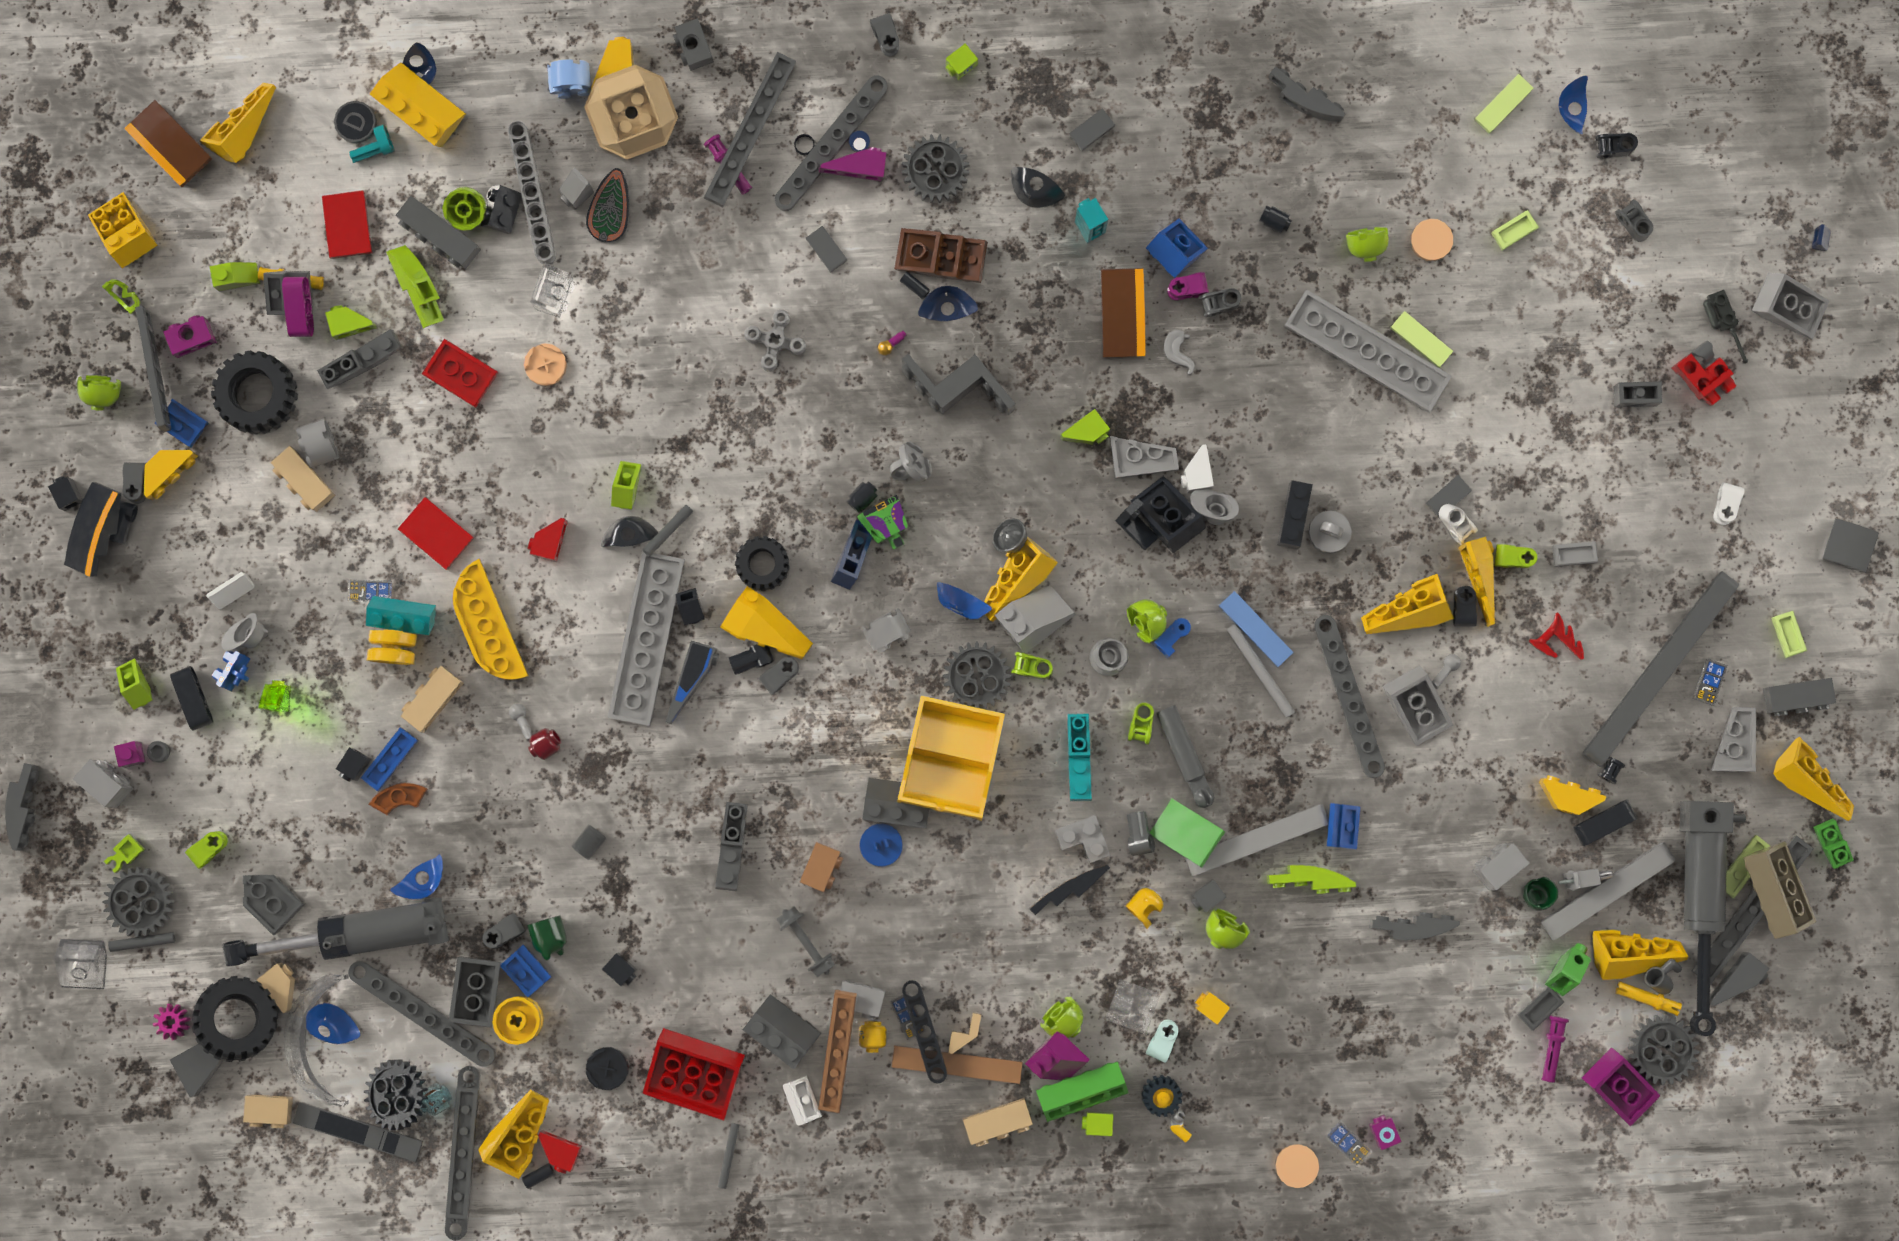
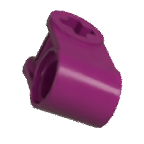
M1205 272L1174 278L1167 289L1168 297L1174 301L1199 298V296L1209 293ZM1175 286L1181 289L1180 293L1176 289L1173 290Z

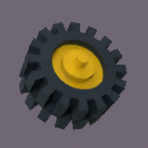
M1155 1075L1152 1081L1148 1079L1146 1081L1148 1084H1144L1142 1087L1144 1091H1141L1142 1101L1147 1110L1153 1115L1155 1113L1157 1117H1161V1115L1168 1117V1113L1174 1114V1109L1178 1111L1180 1108L1178 1104H1182L1181 1097L1183 1096L1176 1081L1164 1075H1160L1159 1078Z

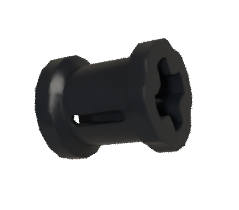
M1609 757L1603 772H1600L1598 776L1612 784H1616V778L1621 768L1625 767V764Z

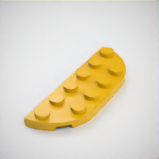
M477 559L461 572L453 590L454 610L470 650L477 663L485 671L496 677L507 680L529 677L481 559Z

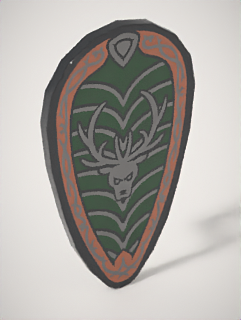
M619 168L610 171L601 181L586 216V226L589 233L601 242L610 243L618 240L624 235L628 226L629 190L625 175Z

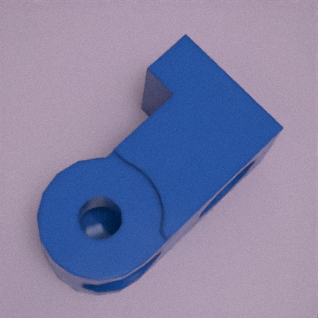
M1184 618L1175 620L1153 645L1169 658L1175 652L1171 646L1179 638H1184L1189 634L1191 630L1189 621Z

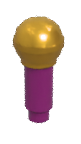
M904 331L898 332L891 339L880 342L878 345L879 353L885 356L889 355L893 347L907 336Z

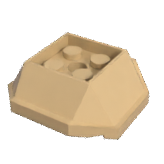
M636 64L596 79L584 106L599 146L625 159H630L667 145L678 119L664 78ZM629 106L635 107L638 111L637 116L628 118L625 114L626 108Z

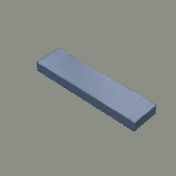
M1235 591L1219 605L1228 617L1277 668L1294 653Z

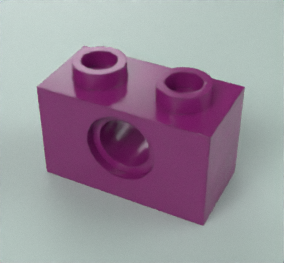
M200 315L190 317L186 323L170 325L168 330L163 331L170 351L176 358L217 343L208 319L204 316L200 317ZM193 331V337L190 340H186V333Z

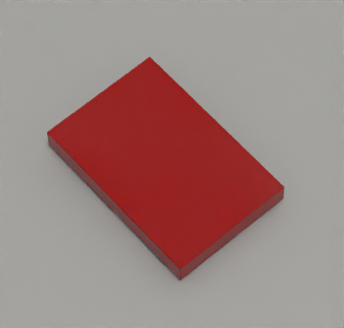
M364 190L322 196L329 258L335 259L371 254L372 246Z
M444 339L422 372V375L476 408L499 372Z
M426 497L422 499L398 528L401 533L445 570H448L474 539L473 536Z

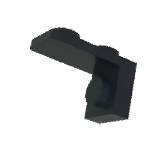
M1137 498L1115 521L1143 550H1146L1158 539V536L1138 517L1140 514L1138 510L1143 503Z

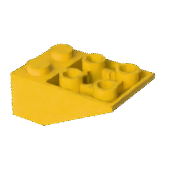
M124 192L88 215L107 251L122 269L158 246Z

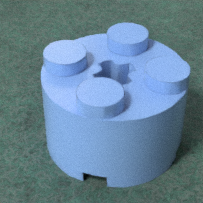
M568 59L551 62V66L547 65L550 94H558L559 99H568L574 94L589 96L591 90L589 62L580 60V64L573 63V60Z

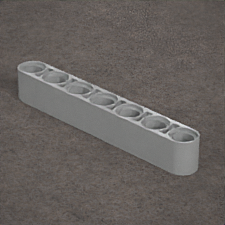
M514 121L508 127V134L534 253L541 264L550 265L556 259V251L531 137L523 122ZM517 129H524L521 136H514V132ZM521 149H528L526 156H518ZM526 169L533 170L529 177H524L523 172ZM536 189L537 194L534 197H528L527 193L529 190ZM535 209L542 210L539 217H532L531 214ZM540 229L546 230V234L542 238L536 237V233ZM543 250H550V255L547 258L540 257Z
M1319 804L1218 843L1202 868L1187 858L1185 859L1192 876L1326 826L1329 824V819L1323 804Z
M1661 842L1611 874L1613 875L1612 878L1602 880L1601 885L1591 887L1544 918L1541 923L1551 939L1555 940L1671 865L1676 859L1666 844Z

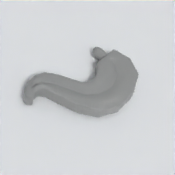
M1176 329L1169 332L1166 337L1164 353L1167 359L1173 363L1187 367L1189 369L1187 374L1191 375L1195 369L1194 361L1179 351L1184 339H1189L1190 335Z

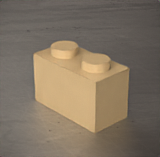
M245 1096L243 1122H249L251 1127H263V1123L271 1124V1128H284V1125L291 1123L293 1097Z

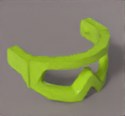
M111 279L102 286L128 313L132 314L136 310L135 307L140 306L138 296L135 292L128 293V286L125 283ZM115 284L123 289L122 298L132 297L135 303L131 307H128L111 290Z

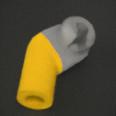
M1181 1110L1174 1111V1114L1170 1116V1129L1186 1143L1192 1134L1184 1128L1185 1114Z

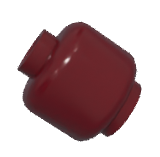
M544 728L530 737L528 749L533 757L538 756L540 759L545 760L560 750L561 739L555 730Z

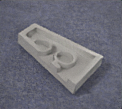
M1110 436L1115 479L1179 470L1176 448Z
M1732 708L1711 771L1756 772V708Z

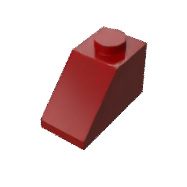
M560 518L536 532L534 538L531 537L529 540L528 550H530V554L557 562L568 521Z
M540 1131L538 1137L549 1163L555 1166L554 1170L564 1174L567 1171H573L582 1145L547 1131Z

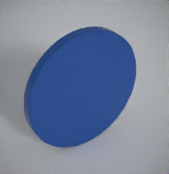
M887 824L870 826L865 830L860 839L862 856L867 862L875 866L892 864L899 858L902 852L903 844L900 834L895 828Z

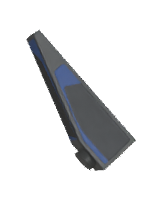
M691 640L666 723L672 724L710 672L712 665L716 666L719 654L716 653L717 648Z

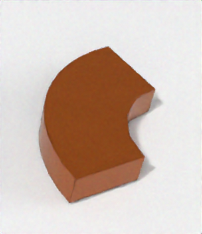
M412 783L396 784L380 791L368 805L389 815L393 809L401 805L418 807L428 789Z

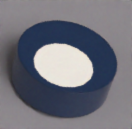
M864 131L853 132L849 138L850 148L854 152L868 149L870 146L868 134Z

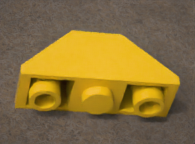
M160 450L145 464L144 495L150 500L160 498L165 493L164 489L169 484H174L178 481L183 470L189 469L195 464V459L198 455L191 450Z
M1547 775V778H1541L1539 781L1553 809L1568 814L1580 815L1606 800V796L1601 795L1600 790L1588 788V791L1580 789V784L1569 781L1567 784L1559 782L1560 779Z

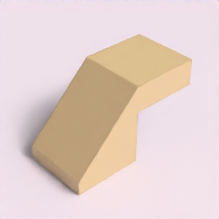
M973 1012L969 1034L952 1031L948 1053L953 1054L978 1036L981 1014Z

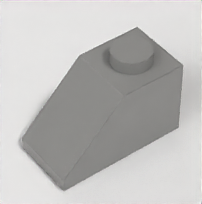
M576 168L570 172L559 188L562 194L561 200L568 207L572 205L575 209L594 193L590 183Z

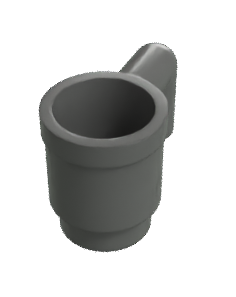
M1669 959L1661 968H1650L1644 976L1645 983L1659 994H1669L1673 989V982L1667 974L1671 970L1679 973L1682 967L1674 959Z

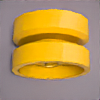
M370 630L368 642L380 645L381 648L368 649L366 661L414 665L415 654L412 651L402 650V648L416 646L417 635L398 630Z
M516 996L506 999L498 1005L494 1012L492 1023L495 1033L501 1040L508 1044L519 1045L529 1042L538 1036L543 1028L544 1016L541 1007L536 1001L525 996ZM516 1017L522 1018L520 1024L516 1022Z

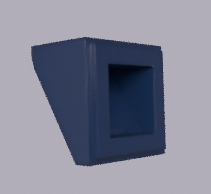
M1821 224L1815 229L1812 249L1828 250L1831 231L1825 224Z

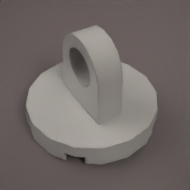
M909 441L900 446V459L890 466L893 479L905 480L912 477L918 482H924L931 476L930 462L927 457L924 458L922 456L923 450L916 443Z
M1330 510L1321 512L1314 517L1310 523L1308 533L1315 548L1321 552L1334 553L1346 547L1350 541L1352 531L1350 523L1344 515Z

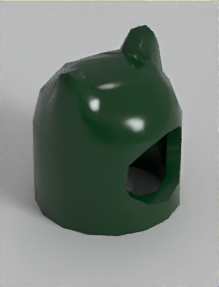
M561 915L527 925L533 947L542 954L544 960H549L551 954L554 953L560 956L564 954V946L567 939Z

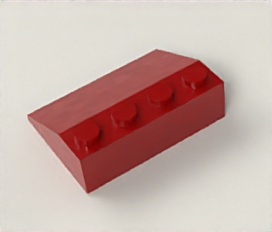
M663 1028L656 1043L642 1094L724 1121L745 1055Z

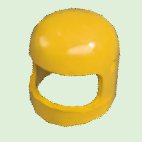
M1142 888L1131 898L1125 907L1148 929L1152 924L1147 919L1154 910L1162 911L1163 900L1154 890Z

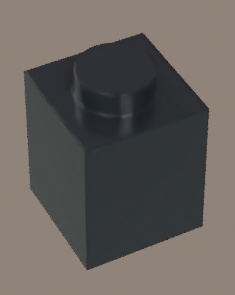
M61 476L53 480V484L48 486L60 510L67 511L82 503L83 499L73 479Z
M696 588L675 594L684 626L705 620Z
M349 747L337 765L336 770L340 772L339 776L350 782L351 779L358 781L371 759L356 749Z
M616 953L602 968L620 986H624V984L629 986L637 977L634 974L637 969L620 953Z

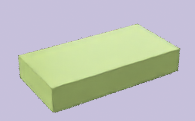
M1527 210L1492 231L1491 234L1503 251L1539 227Z
M1794 611L1771 618L1785 658L1807 651Z

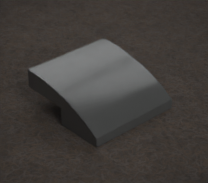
M310 271L263 273L267 315L285 316L282 292L284 277H307L312 303Z
M1835 518L1823 560L1866 573L1879 532Z

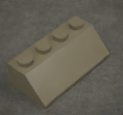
M1786 841L1744 857L1746 870L1751 876L1753 888L1758 894L1761 909L1766 915L1768 927L1771 933H1773L1774 939L1797 934L1817 922Z

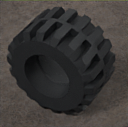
M756 536L752 540L748 539L744 545L740 546V550L736 554L735 566L738 576L745 585L756 591H766L768 589L773 590L776 586L782 584V581L788 576L790 561L786 550L777 540L768 538V536ZM758 552H768L774 557L775 567L768 575L758 576L750 568V560Z

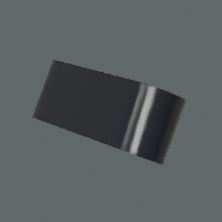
M189 666L171 673L172 684L190 729L194 731L213 723L212 714L193 667Z
M1626 799L1575 825L1573 829L1582 846H1586L1637 820L1638 817L1629 800Z

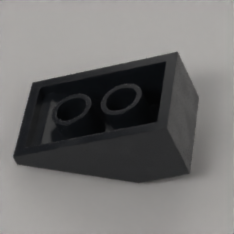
M1164 475L1131 500L1132 503L1138 498L1143 503L1138 510L1140 515L1172 553H1175L1206 529L1202 515L1193 508L1189 501Z

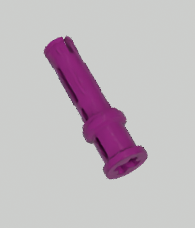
M716 134L704 143V146L709 148L715 157L714 161L721 164L728 149L720 140L721 136ZM741 172L735 185L741 195H744L753 187Z
M1550 1015V1031L1546 1035L1549 1042L1541 1080L1555 1083L1561 1043H1564L1566 1040L1564 1033L1569 1019Z

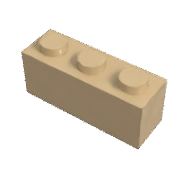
M287 447L270 462L275 467L272 471L280 479L285 478L288 482L287 488L294 495L298 493L301 496L302 500L300 502L308 511L312 509L318 512L336 496L316 472L309 468L308 463L293 447Z
M443 666L432 670L428 676L430 680L426 685L422 684L416 690L415 694L417 696L412 702L408 701L401 710L403 712L401 717L419 732L424 733L464 684V682Z
M1024 1098L963 1118L971 1145L976 1144V1147L988 1144V1139L994 1137L997 1140L1009 1137V1132L1017 1130V1133L1030 1129L1029 1126L1033 1125Z

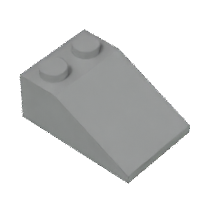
M1768 272L1752 312L1770 322L1813 339L1829 300L1786 274Z
M1050 585L1012 601L995 614V617L1020 649L1027 654L1076 614Z
M1420 665L1382 686L1416 746L1453 726L1428 674Z

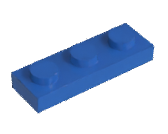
M400 727L362 775L361 779L376 791H380L419 740Z

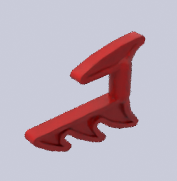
M1558 612L1555 613L1551 626L1538 639L1529 640V643L1536 649L1556 658L1558 655L1546 644L1555 635L1580 660L1584 659L1581 641H1577L1575 647L1574 633L1570 625L1567 626V634L1565 635L1564 622Z

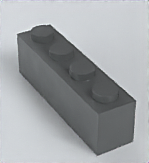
M412 196L407 199L395 215L400 220L398 222L400 226L407 231L411 228L416 232V238L423 243H426V241L433 245L431 249L440 256L443 253L450 257L448 261L456 268L462 266L466 269L481 250L477 244Z

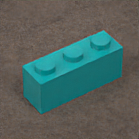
M1087 198L1080 202L1076 211L1075 224L1085 241L1089 243L1106 233L1109 219L1096 198L1092 200Z
M373 596L366 607V626L429 635L435 625L436 605Z

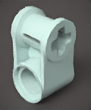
M1167 1019L1159 1024L1147 1048L1146 1055L1166 1063L1178 1035V1027L1174 1021ZM1172 1025L1171 1028L1174 1032L1165 1035L1163 1027Z

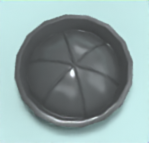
M1015 518L1007 519L1000 523L993 534L994 547L998 551L1015 553L1021 550L1027 541V532L1024 524Z

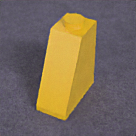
M616 37L614 40H609L591 90L596 79L634 65L633 48L630 39Z

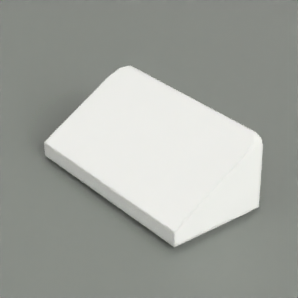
M240 572L209 592L206 596L218 609H223L254 589L255 586L247 574Z
M807 1076L783 1085L798 1126L822 1117Z

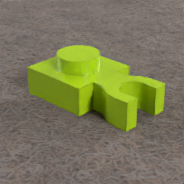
M128 834L113 848L116 854L108 857L103 862L109 865L114 860L116 867L112 871L118 873L124 862L131 864L145 849L131 834Z

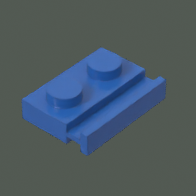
M172 399L168 405L171 431H167V433L192 448L205 426L209 423Z
M1330 803L1327 846L1357 849L1360 806Z
M524 944L500 966L527 998L552 977Z

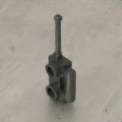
M1723 289L1708 295L1707 300L1703 302V306L1712 328L1715 330L1720 329V331L1729 329L1742 357V362L1744 364L1748 363V359L1735 331V326L1738 325L1739 321L1736 319L1735 311L1732 310L1725 290ZM1713 306H1715V308H1716V310H1717V313H1718L1719 318H1720L1719 320H1718V317H1717V315H1716V312H1715Z

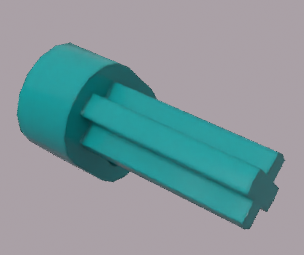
M384 124L373 128L376 142L349 151L353 163L380 153L387 155L394 152L391 137Z

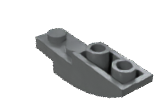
M1275 66L1270 72L1268 78L1282 89L1279 98L1291 107L1318 119L1335 122L1343 120L1346 114L1343 112V107L1336 102L1332 103L1323 90H1317L1313 87L1307 93L1304 85L1300 82L1295 83L1289 78V73L1284 69H1278Z
M390 329L360 348L350 350L317 371L326 389H330L387 361L389 356L403 349L394 330Z
M24 763L19 782L9 783L5 805V820L12 850L23 851V848L29 842L28 831L35 821V809L27 808V805L32 801V787L39 777V771H37L39 766Z
M726 802L715 889L737 891L748 804Z
M1420 912V916H1414L1413 924H1410V919L1398 918L1397 922H1390L1389 917L1376 916V920L1370 919L1369 928L1391 930L1390 939L1417 940L1448 932L1459 926L1460 921H1455L1454 916L1441 915V919L1433 918L1432 913Z

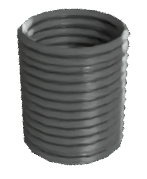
M588 825L583 833L578 836L579 838L574 841L575 843H573L572 848L584 858L590 860L592 855L595 854L596 850L606 840V837L594 827Z

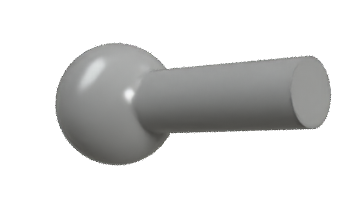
M1450 654L1445 657L1444 667L1432 681L1435 689L1439 688L1451 671H1455L1460 667L1461 660L1457 655Z
M514 704L509 709V715L518 722L526 740L529 741L533 733L525 719L526 709L522 704Z

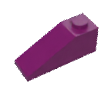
M871 147L869 150L865 149L822 163L819 173L881 182L884 177L886 152H881L880 148Z

